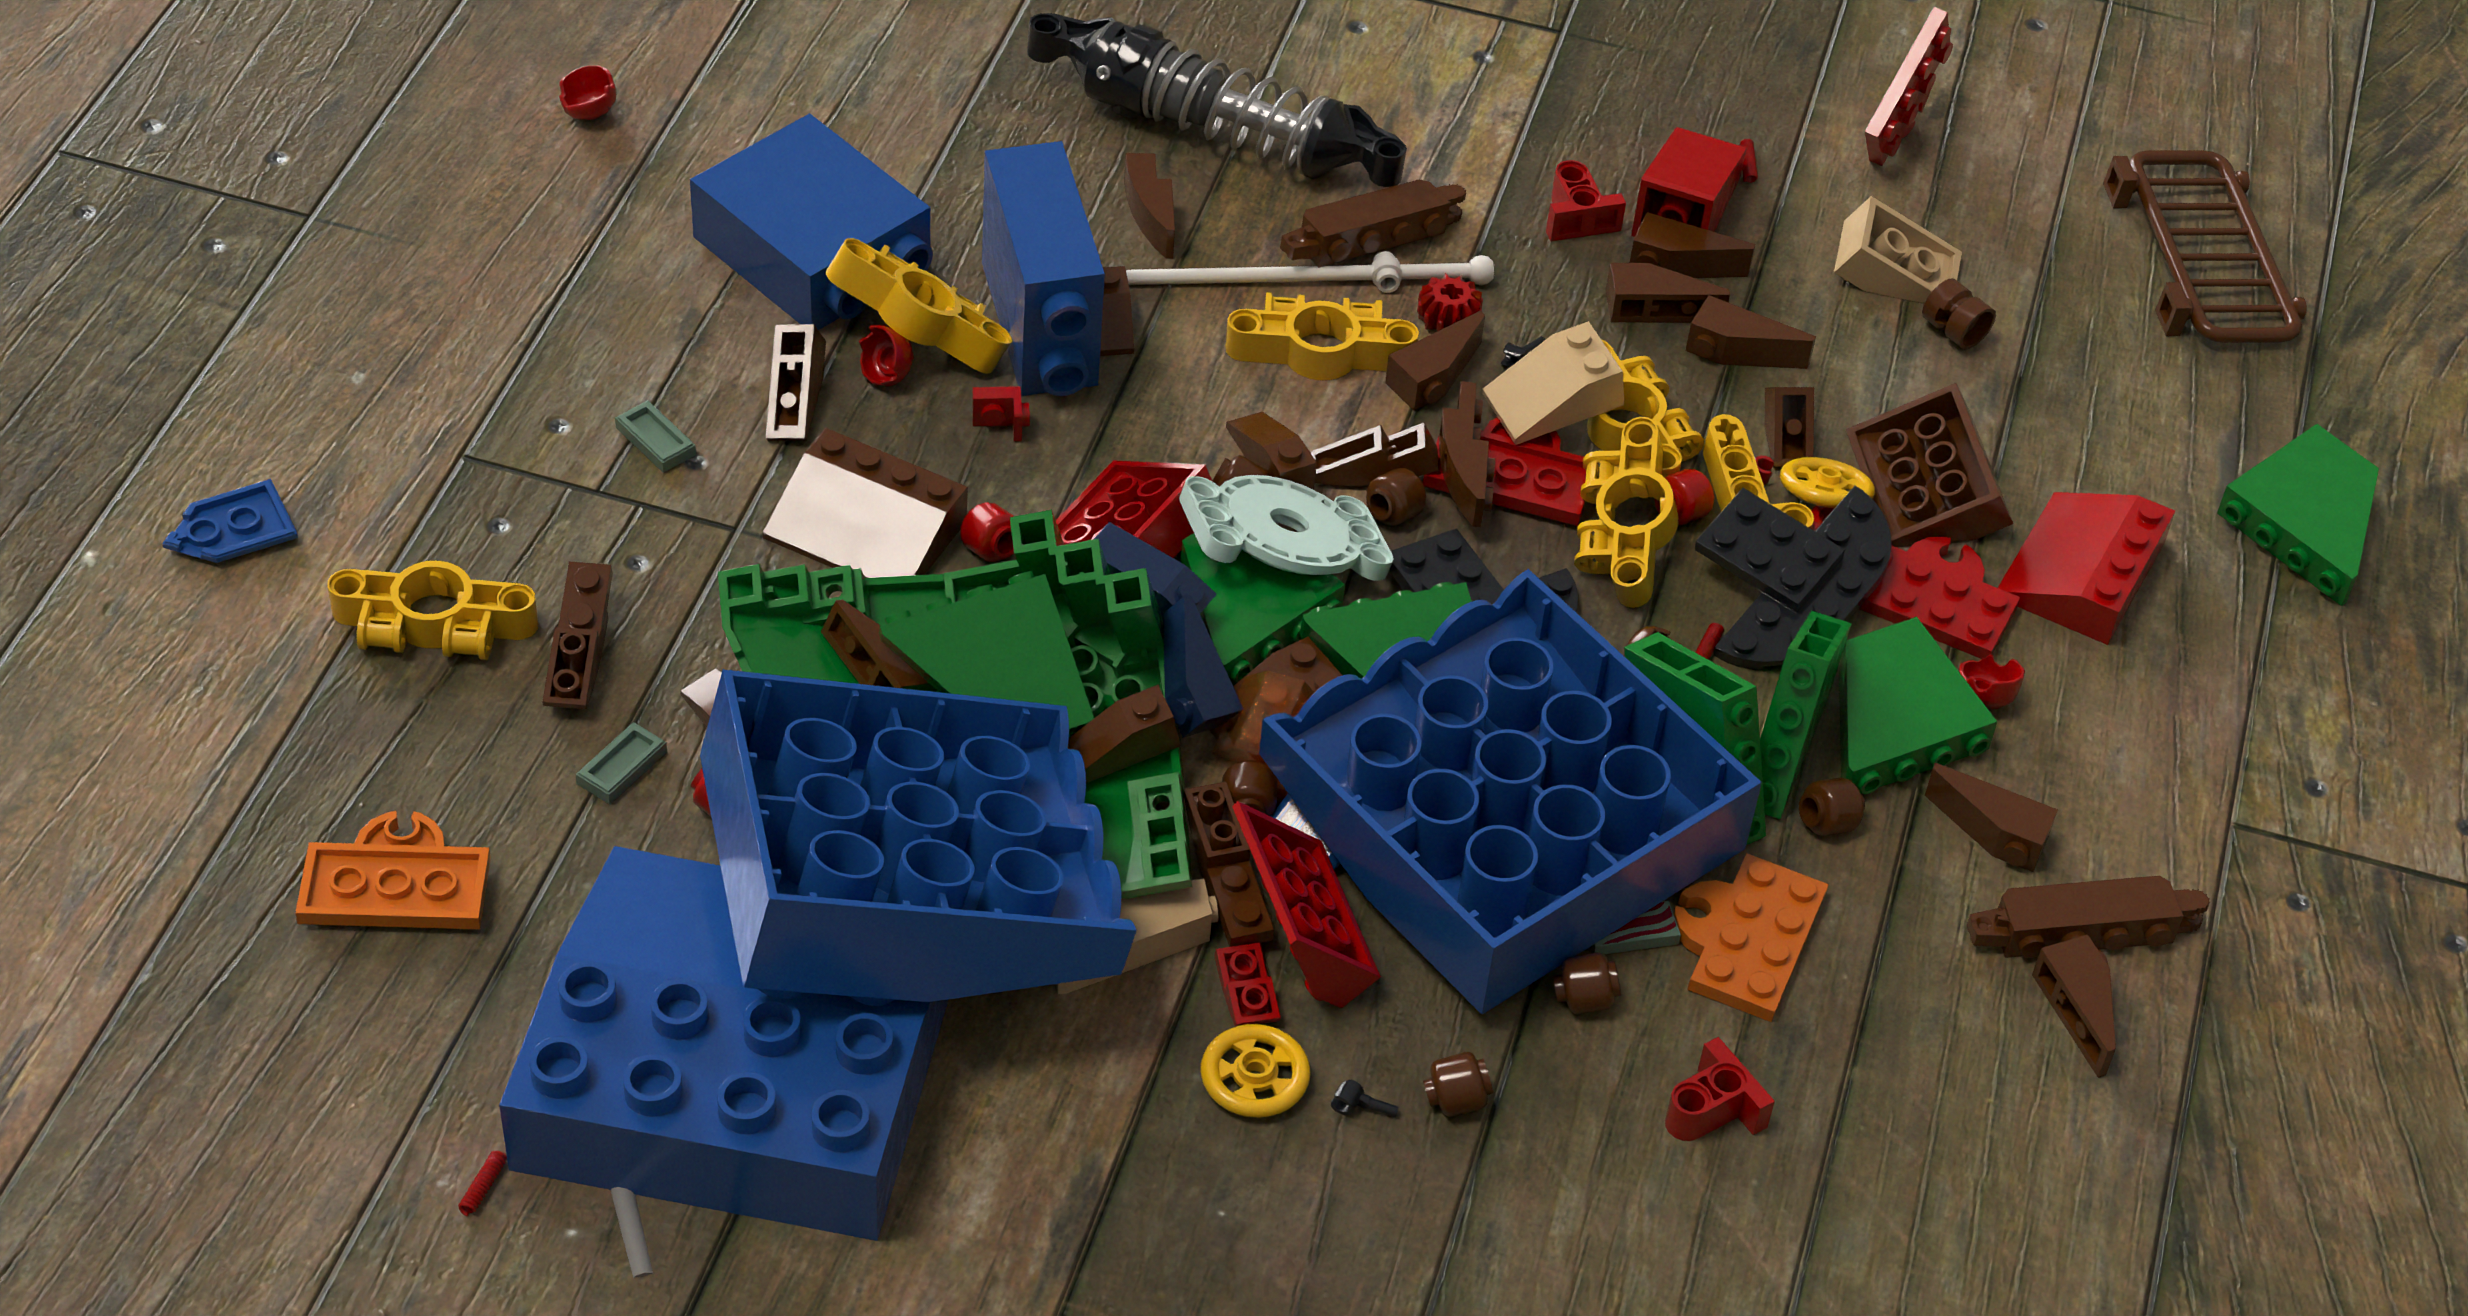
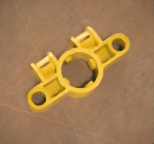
M847 238L826 270L828 279L834 285L877 310L884 322L904 338L921 345L937 346L981 373H991L1012 343L1010 333L1005 328L983 315L986 305L983 303L978 305L957 293L958 288L953 285L950 287L937 276L918 268L917 263L912 262L909 264L891 253L890 247L884 245L879 252L858 239Z
M1266 292L1264 310L1238 309L1229 315L1225 349L1231 358L1238 361L1288 364L1294 372L1303 377L1313 380H1333L1346 375L1352 369L1387 371L1388 356L1417 342L1419 331L1415 324L1410 321L1382 318V300H1376L1375 303L1351 302L1349 298L1343 297L1342 305L1330 301H1311L1305 303V295L1299 294L1297 298L1274 297L1272 292ZM1313 334H1324L1333 336L1343 343L1331 347H1320L1311 345L1301 338Z
M1602 340L1623 371L1624 405L1609 411H1633L1652 419L1658 427L1663 448L1662 476L1666 477L1680 471L1682 461L1693 458L1702 450L1704 446L1702 435L1697 431H1693L1689 424V416L1684 409L1675 408L1667 410L1665 398L1669 393V385L1664 379L1657 376L1654 371L1655 364L1650 357L1637 356L1620 360L1610 344ZM1607 412L1588 418L1587 432L1591 441L1602 451L1621 450L1622 430L1626 423L1618 422L1610 418Z
M1636 417L1625 424L1622 430L1621 450L1594 451L1586 454L1583 458L1586 481L1581 486L1580 496L1585 501L1596 504L1599 520H1587L1578 525L1577 536L1580 539V550L1575 555L1574 565L1585 573L1611 574L1617 599L1624 606L1631 608L1641 607L1650 600L1653 593L1656 551L1672 539L1678 527V512L1673 491L1669 482L1662 476L1663 448L1658 427L1648 417ZM1653 497L1660 501V514L1655 520L1646 525L1627 527L1612 521L1615 519V509L1620 503L1629 498ZM1634 579L1638 580V581H1636V582H1634V583H1630V584L1626 583V582H1628V581H1630V580H1634Z
M445 561L420 562L404 569L401 573L343 569L331 575L327 584L334 619L340 624L357 626V646L361 650H366L369 646L393 648L394 652L403 653L408 642L421 648H442L444 657H452L456 653L478 655L480 660H488L494 638L523 640L531 637L538 629L536 598L532 588L520 583L470 579L463 569ZM442 595L457 600V604L452 608L436 614H422L410 610L411 604L427 596Z

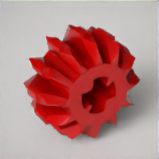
M1445 273L1442 280L1431 277L1429 283L1423 285L1422 290L1419 292L1418 319L1424 321L1426 330L1437 329L1439 331L1470 315L1482 311V292L1476 290L1475 282H1463L1462 275L1454 279Z

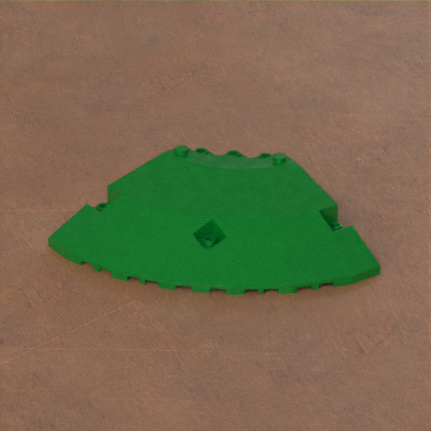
M1052 509L1010 517L1016 560L943 574L865 578L861 568L852 570L851 565L808 572L805 564L763 572L760 564L718 571L722 628L743 672L859 684L821 633L836 600L843 599L882 626L886 624L885 618L895 613L909 610L911 616L927 611V604L936 600L950 597L952 603L969 598L967 592L972 589L992 584L993 590L1010 585L1009 578L1032 571L1034 577L1042 574L1046 575L1094 718L1116 701L1159 685L1165 698L1163 620L1147 569L1142 568L1111 574L1099 538L1064 545ZM833 592H842L839 597L829 598ZM1175 723L1176 729H1177V733H1178V737H1179V729H1178V727H1177V724ZM1181 747L1086 784L1085 803L1094 804L1098 808L1102 819V860L1112 861L1116 865L1120 876L1122 899L1193 887L1189 830L1183 800L1185 783ZM1160 802L1170 803L1169 807L1165 810H1155L1156 805Z

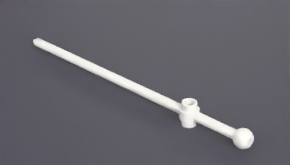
M1384 251L1374 257L1371 265H1338L1319 268L1317 266L1137 269L1126 270L1129 285L1373 280V283L1380 291L1391 293L1398 289L1401 279H1431V277L1443 279L1445 273L1450 278H1457L1462 275V278H1469L1470 281L1475 282L1477 285H1485L1494 278L1493 260L1483 255L1475 256L1469 263L1400 264L1392 253Z

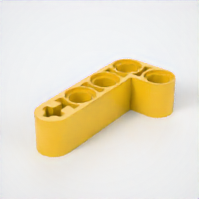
M1722 414L1715 416L1708 427L1703 447V457L1721 512L1742 488L1769 503L1743 423L1732 415ZM1795 502L1771 504L1812 529L1814 514L1806 505Z

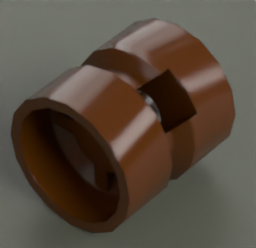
M1951 278L1940 283L1931 292L1924 303L1922 315L1923 318L1937 329L1945 331L1946 336L1958 346L1966 350L1976 346L1989 333L1995 322L1996 311L1980 298L1973 297L1969 289L1956 279Z

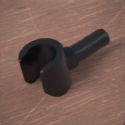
M1540 336L1523 347L1508 342L1503 351L1506 353V356L1501 361V364L1511 367L1545 341V338Z
M1346 1080L1341 1083L1334 1094L1335 1097L1331 1101L1333 1110L1346 1116L1351 1115L1357 1105L1392 1117H1396L1399 1109L1398 1106L1364 1094L1363 1087L1354 1080Z

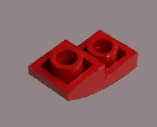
M1260 942L1216 949L1214 955L1225 1000L1235 1027L1246 1024L1280 1021L1281 1017L1272 977L1267 976Z

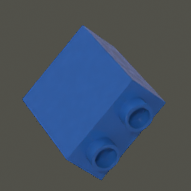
M810 113L690 179L693 237L799 324H814L820 330L840 317L842 319L854 318L867 307V304L834 285L826 275L827 268L847 238L858 239L879 252L884 245L890 247L891 253L909 264L912 262L917 263L918 268L927 271L931 264L933 251L930 247V206Z
M1058 141L986 150L984 157L982 265L999 323L1010 333L1012 343L1007 350L1017 384L1021 386V396L1047 392L1056 396H1066L1081 390L1083 387L1098 386L1105 273L1063 142Z

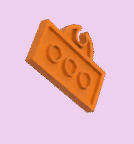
M391 811L371 819L359 831L354 843L309 842L295 912L297 924L480 929L491 861L490 849L488 847L445 846L443 832L437 823L424 814L415 811L411 816L414 831L407 836L399 837L393 835L399 829L397 812Z
M1746 853L1733 884L1712 880L1698 882L1686 888L1681 893L1678 902L1682 907L1675 906L1673 914L1681 934L1680 942L1686 949L1700 956L1687 990L1772 1022L1822 905L1829 884ZM1685 908L1700 909L1706 914V917H1693Z

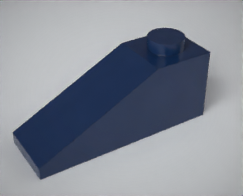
M1111 522L1094 538H1099L1111 574L1142 568L1147 569L1162 620L1163 613L1184 596L1191 595L1199 613H1201L1217 595L1186 565Z
M1184 596L1163 613L1165 700L1182 738L1221 727L1244 710L1192 596Z

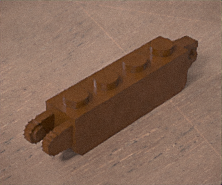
M1419 179L1305 210L1303 215L1302 227L1282 235L1280 249L1291 260L1311 259L1319 268L1444 234L1446 225L1460 221L1462 209L1458 207L1457 203L1465 200L1466 190L1458 184H1449V186L1444 185L1436 188L1431 182Z
M2161 876L2008 888L2002 895L1998 908L1970 914L1967 929L1974 946H1999L2002 948L2005 958L2039 956L2040 950L2043 947L2087 934L2099 950H2119L2124 947L2145 945L2157 947L2173 943L2178 933H2188V931L2193 932V930L2197 931L2198 928L2200 929L2203 922L2202 916L2204 912H2207L2210 898L2203 891H2199V889H2192V891L2189 889L2173 890L2171 882Z

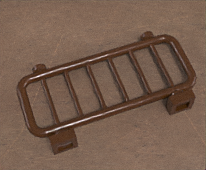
M2146 150L2134 154L2130 160L2128 156H2113L2103 182L2112 207L2127 208L2132 194L2138 193L2175 281L2165 283L2155 309L2166 336H2180L2186 321L2191 319L2194 328L2206 339L2220 343H2281L2291 341L2299 335L2302 329L2301 320L2306 315V301L2303 297H2293L2291 299L2245 196L2250 185L2247 171H2237L2235 173L2233 166L2225 157L2205 150ZM2207 165L2216 169L2221 178H2147L2143 166ZM2151 186H2225L2232 203H2158ZM2161 210H2236L2243 228H2168ZM2247 235L2254 253H2179L2172 236ZM2183 261H2258L2266 279H2190ZM2269 286L2277 305H2201L2194 287ZM2281 312L2286 326L2223 328L2210 323L2205 313Z

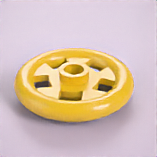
M1802 457L1787 462L1780 471V480L1785 489L1797 498L1817 506L1835 509L1849 493L1846 489L1851 490L1854 486L1863 490L1871 498L1875 494L1874 484L1866 474L1851 465L1837 460L1821 457ZM1797 477L1806 478L1807 480H1799Z
M1261 1024L1236 1026L1216 1036L1207 1046L1200 1066L1202 1082L1210 1097L1224 1109L1245 1117H1269L1287 1111L1302 1098L1310 1081L1309 1060L1301 1045L1287 1033ZM1256 1042L1275 1047L1273 1054L1271 1055L1265 1049L1255 1047ZM1231 1048L1240 1053L1233 1064L1222 1059L1223 1055ZM1278 1065L1291 1066L1292 1078H1278ZM1251 1071H1258L1260 1074H1254ZM1233 1077L1234 1081L1241 1088L1232 1092L1222 1081ZM1271 1088L1275 1095L1266 1099H1256L1254 1092H1262Z

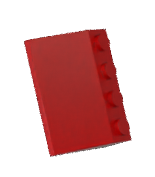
M1113 460L1056 520L1064 545L1093 540L1111 522L1174 558L1182 550V540L1194 533L1181 506L1180 494L1185 481L1189 477L1199 476L1212 481L1206 465Z
M2054 492L1998 588L2021 597L2018 604L2019 608L2108 645L2165 543L2175 510L2139 495Z
M1239 801L1232 806L1261 874L1262 884L1269 893L1274 905L1277 920L1282 925L1288 938L1290 951L1298 961L1306 978L1305 986L1308 992L1318 1001H1326L1343 1008L1381 976L1322 841Z

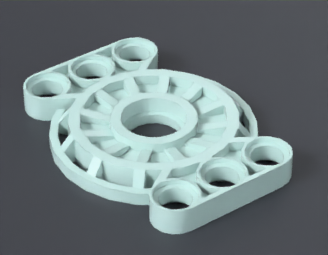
M1245 475L1225 481L1220 487L1206 478L1192 476L1185 481L1179 497L1181 506L1202 551L1208 557L1219 562L1231 563L1236 560L1243 550L1253 558L1287 572L1329 575L1341 573L1351 568L1362 577L1381 581L1386 578L1394 559L1368 507L1362 501L1351 496L1340 495L1332 501L1325 495L1307 486L1287 479L1266 475ZM1276 523H1281V524L1287 525V526H1289V527L1295 529V530L1298 531V532L1289 531V530H1287V529H1284V528L1280 527L1279 525H1277Z

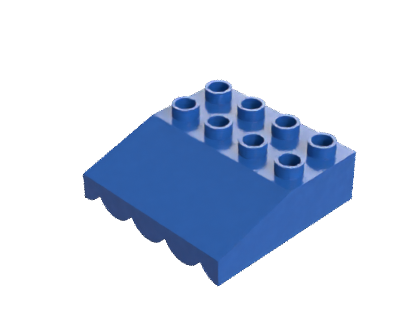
M1529 569L1518 575L1503 590L1494 604L1487 600H1475L1454 611L1438 627L1429 641L1422 637H1410L1396 643L1374 662L1362 679L1356 675L1348 674L1329 681L1306 701L1295 717L1287 713H1277L1262 719L1259 750L1262 759L1364 896L1481 1014L1486 1013L1562 965L1566 958L1574 957L1745 850L1762 784L1755 775Z
M723 669L703 741L700 759L743 987L758 989L762 993L778 999H791L800 996L802 993L850 996L852 999L865 1005L883 1006L894 1000L933 1002L1121 975L1137 929L1131 920L1120 919V876L1114 862L1102 860V819L1098 808L1094 804L1085 803L1086 774L1082 755L1078 750L1068 749L1069 718L1067 707Z
M614 846L556 955L499 1104L509 1171L609 1190L614 1187H621L632 1191L635 1195L878 1241L949 999L933 1002L894 1000L887 1005L870 1006L857 1002L850 996L802 993L795 998L778 999L768 996L758 989L744 988L721 866Z

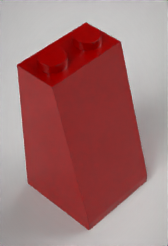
M1676 127L1641 178L1631 236H1636L1647 212L1715 232L1742 175L1747 148Z

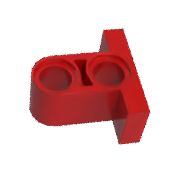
M1575 160L1560 162L1555 170L1551 195L1552 203L1550 204L1546 233L1550 242L1621 231L1626 201L1622 193L1602 196L1586 165Z
M1719 1036L1705 1043L1697 1070L1699 1073L1677 1084L1671 1093L1665 1118V1127L1668 1132L1676 1139L1693 1141L1736 1118H1739L1752 1135L1768 1128L1775 1103L1773 1098Z

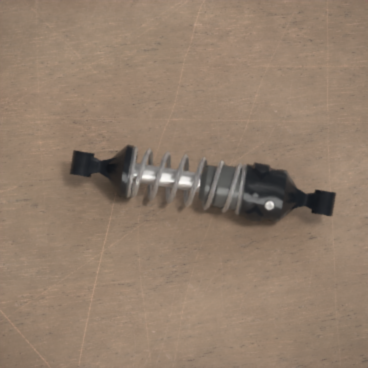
M1040 13L1030 18L1027 44L1028 56L1040 63H1050L1058 59V57L1068 56L1081 78L1087 97L1111 105L1112 111L1119 115L1136 119L1139 116L1146 118L1154 117L1155 122L1166 117L1177 121L1181 131L1188 129L1192 123L1199 126L1205 125L1204 134L1206 140L1216 136L1223 119L1234 122L1230 138L1233 150L1241 146L1249 128L1261 132L1256 148L1258 159L1268 154L1275 137L1287 141L1282 157L1284 169L1292 166L1297 157L1299 172L1306 177L1317 179L1334 168L1354 162H1361L1369 174V179L1378 186L1392 187L1398 185L1402 180L1407 151L1406 145L1395 134L1378 127L1360 106L1343 104L1342 101L1331 99V97L1320 96L1308 104L1302 87L1295 86L1282 95L1281 87L1275 77H1268L1256 85L1254 75L1249 68H1241L1230 76L1229 68L1224 59L1217 58L1207 64L1198 50L1190 49L1185 53L1180 52L1176 42L1164 38L1162 31L1146 25L1138 24L1133 27L1115 21L1112 17L1082 21L1055 13ZM1214 66H1221L1223 69V73L1222 70L1214 68ZM1240 75H1247L1249 78V95L1230 89V86ZM1267 84L1274 86L1275 105L1256 99L1257 94ZM1294 93L1300 95L1301 115L1282 108V105Z

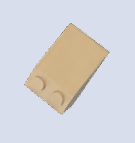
M1870 196L1844 220L1834 273L1866 292L1925 303L1928 296L1940 283L1951 278L1957 280L1962 252Z
M1588 321L1552 334L1483 388V395L1514 444L1517 445L1623 406V371Z

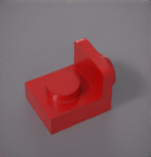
M1021 386L972 387L973 426H1013L1014 441H1022V427L1030 426L1029 402L1022 403Z

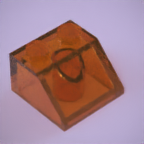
M1269 670L1246 676L1237 694L1244 710L1224 724L1212 753L1217 757L1237 763L1253 760L1267 765L1259 754L1262 719L1277 713H1287L1295 717L1315 692L1303 680Z

